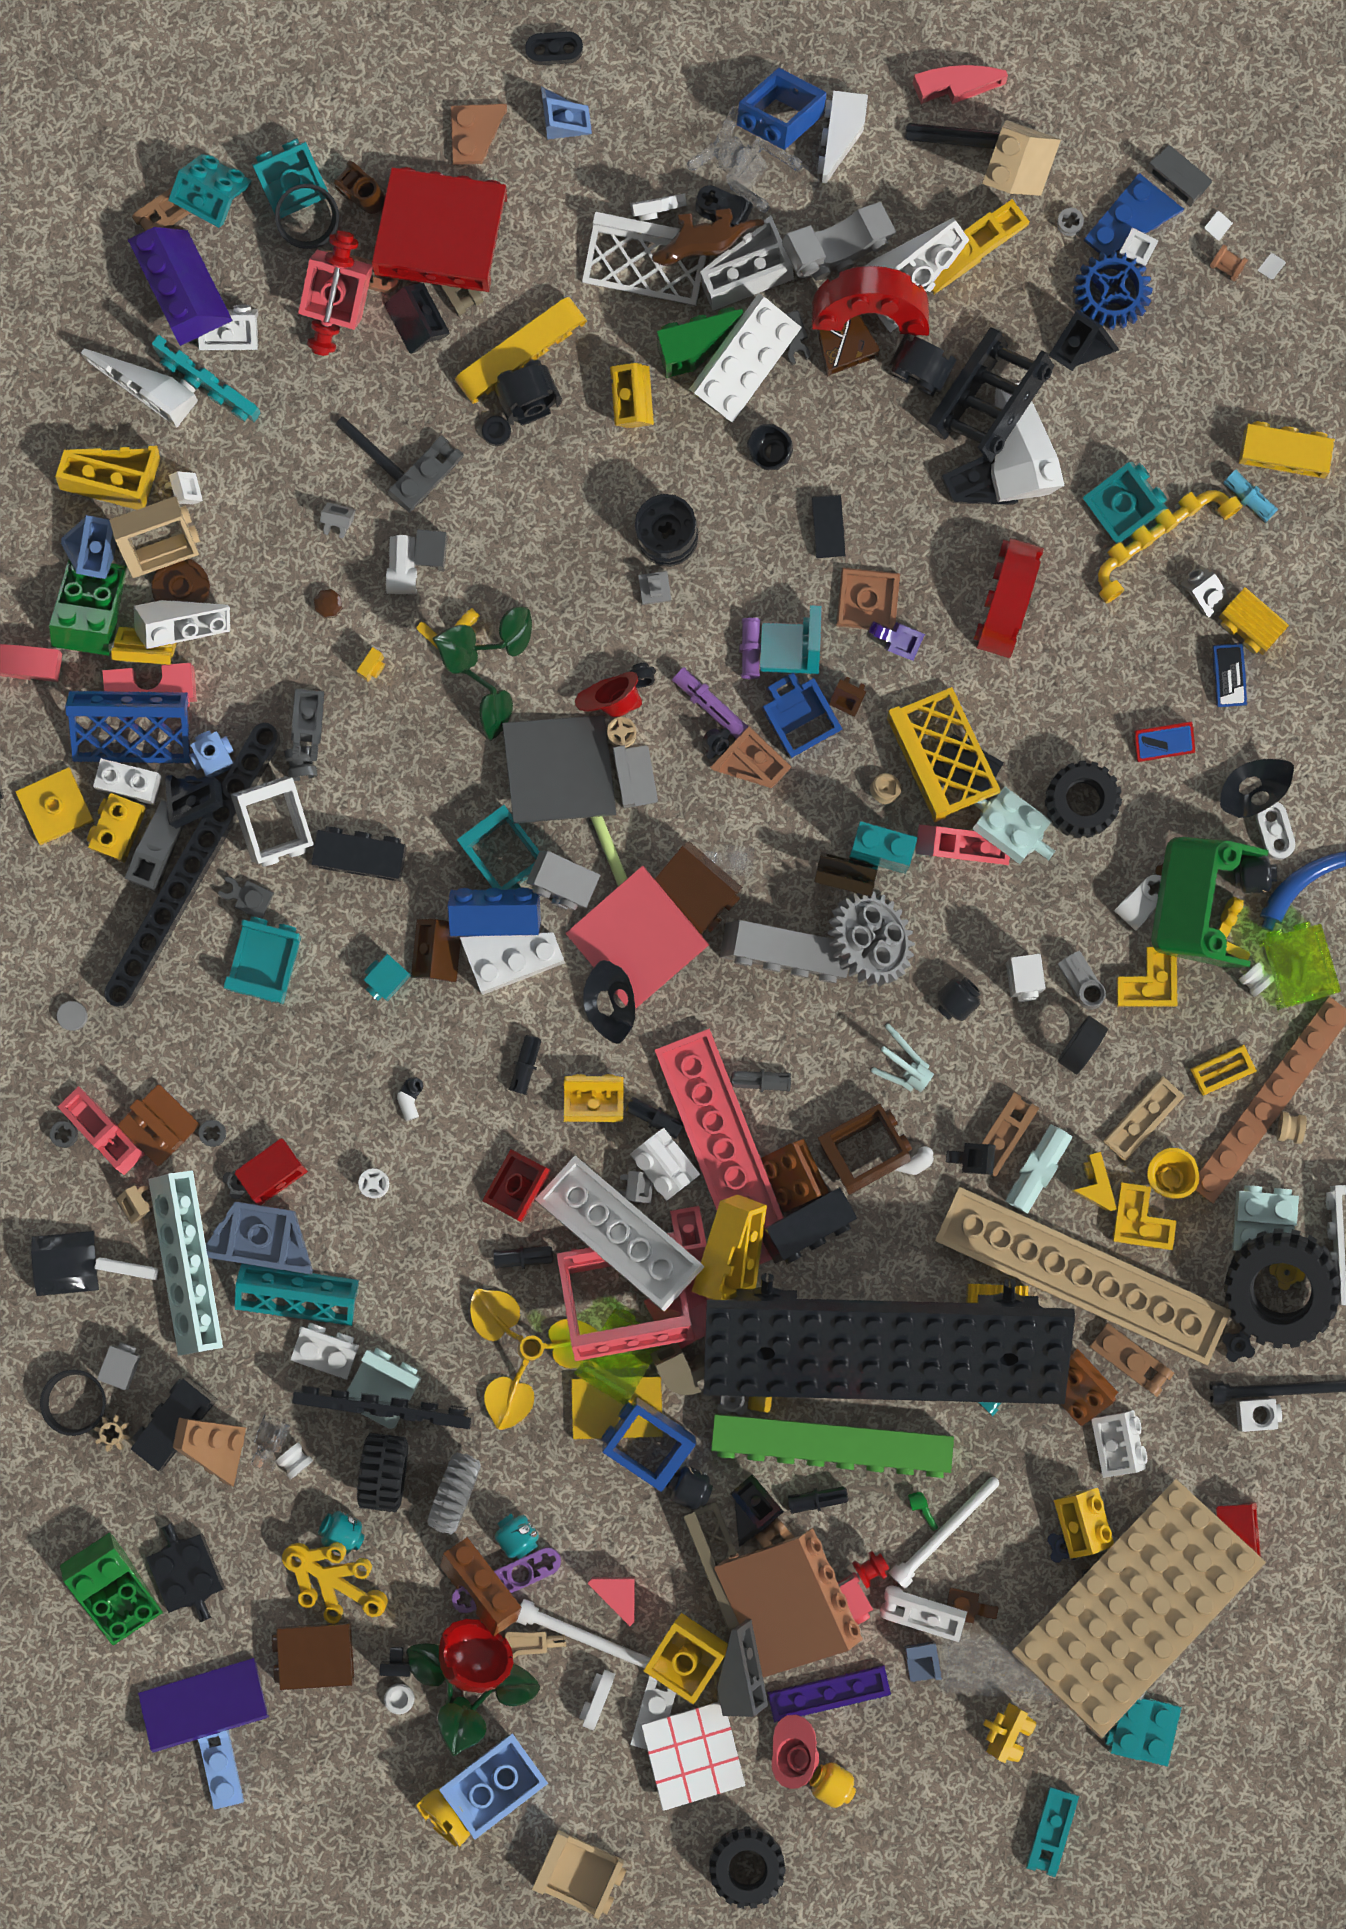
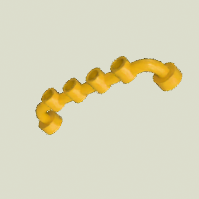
M1208 490L1197 497L1192 492L1188 493L1178 502L1181 506L1180 509L1173 514L1169 509L1164 510L1154 519L1157 522L1156 526L1150 530L1145 525L1140 527L1131 535L1134 540L1126 547L1120 542L1107 552L1110 558L1100 566L1098 572V582L1102 588L1099 596L1106 604L1120 596L1125 589L1118 580L1111 582L1109 576L1111 571L1126 563L1140 550L1146 549L1164 533L1170 532L1181 521L1194 515L1207 503H1218L1220 507L1217 509V512L1224 520L1236 514L1243 505L1236 496L1229 498L1223 492L1217 490Z

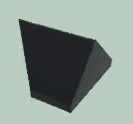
M1077 309L1049 356L1073 372L1076 366L1119 351V348L1101 324Z
M753 1474L730 1493L735 1500L739 1547L761 1532L784 1512Z

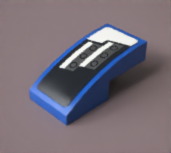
M1243 644L1212 645L1216 706L1247 705Z

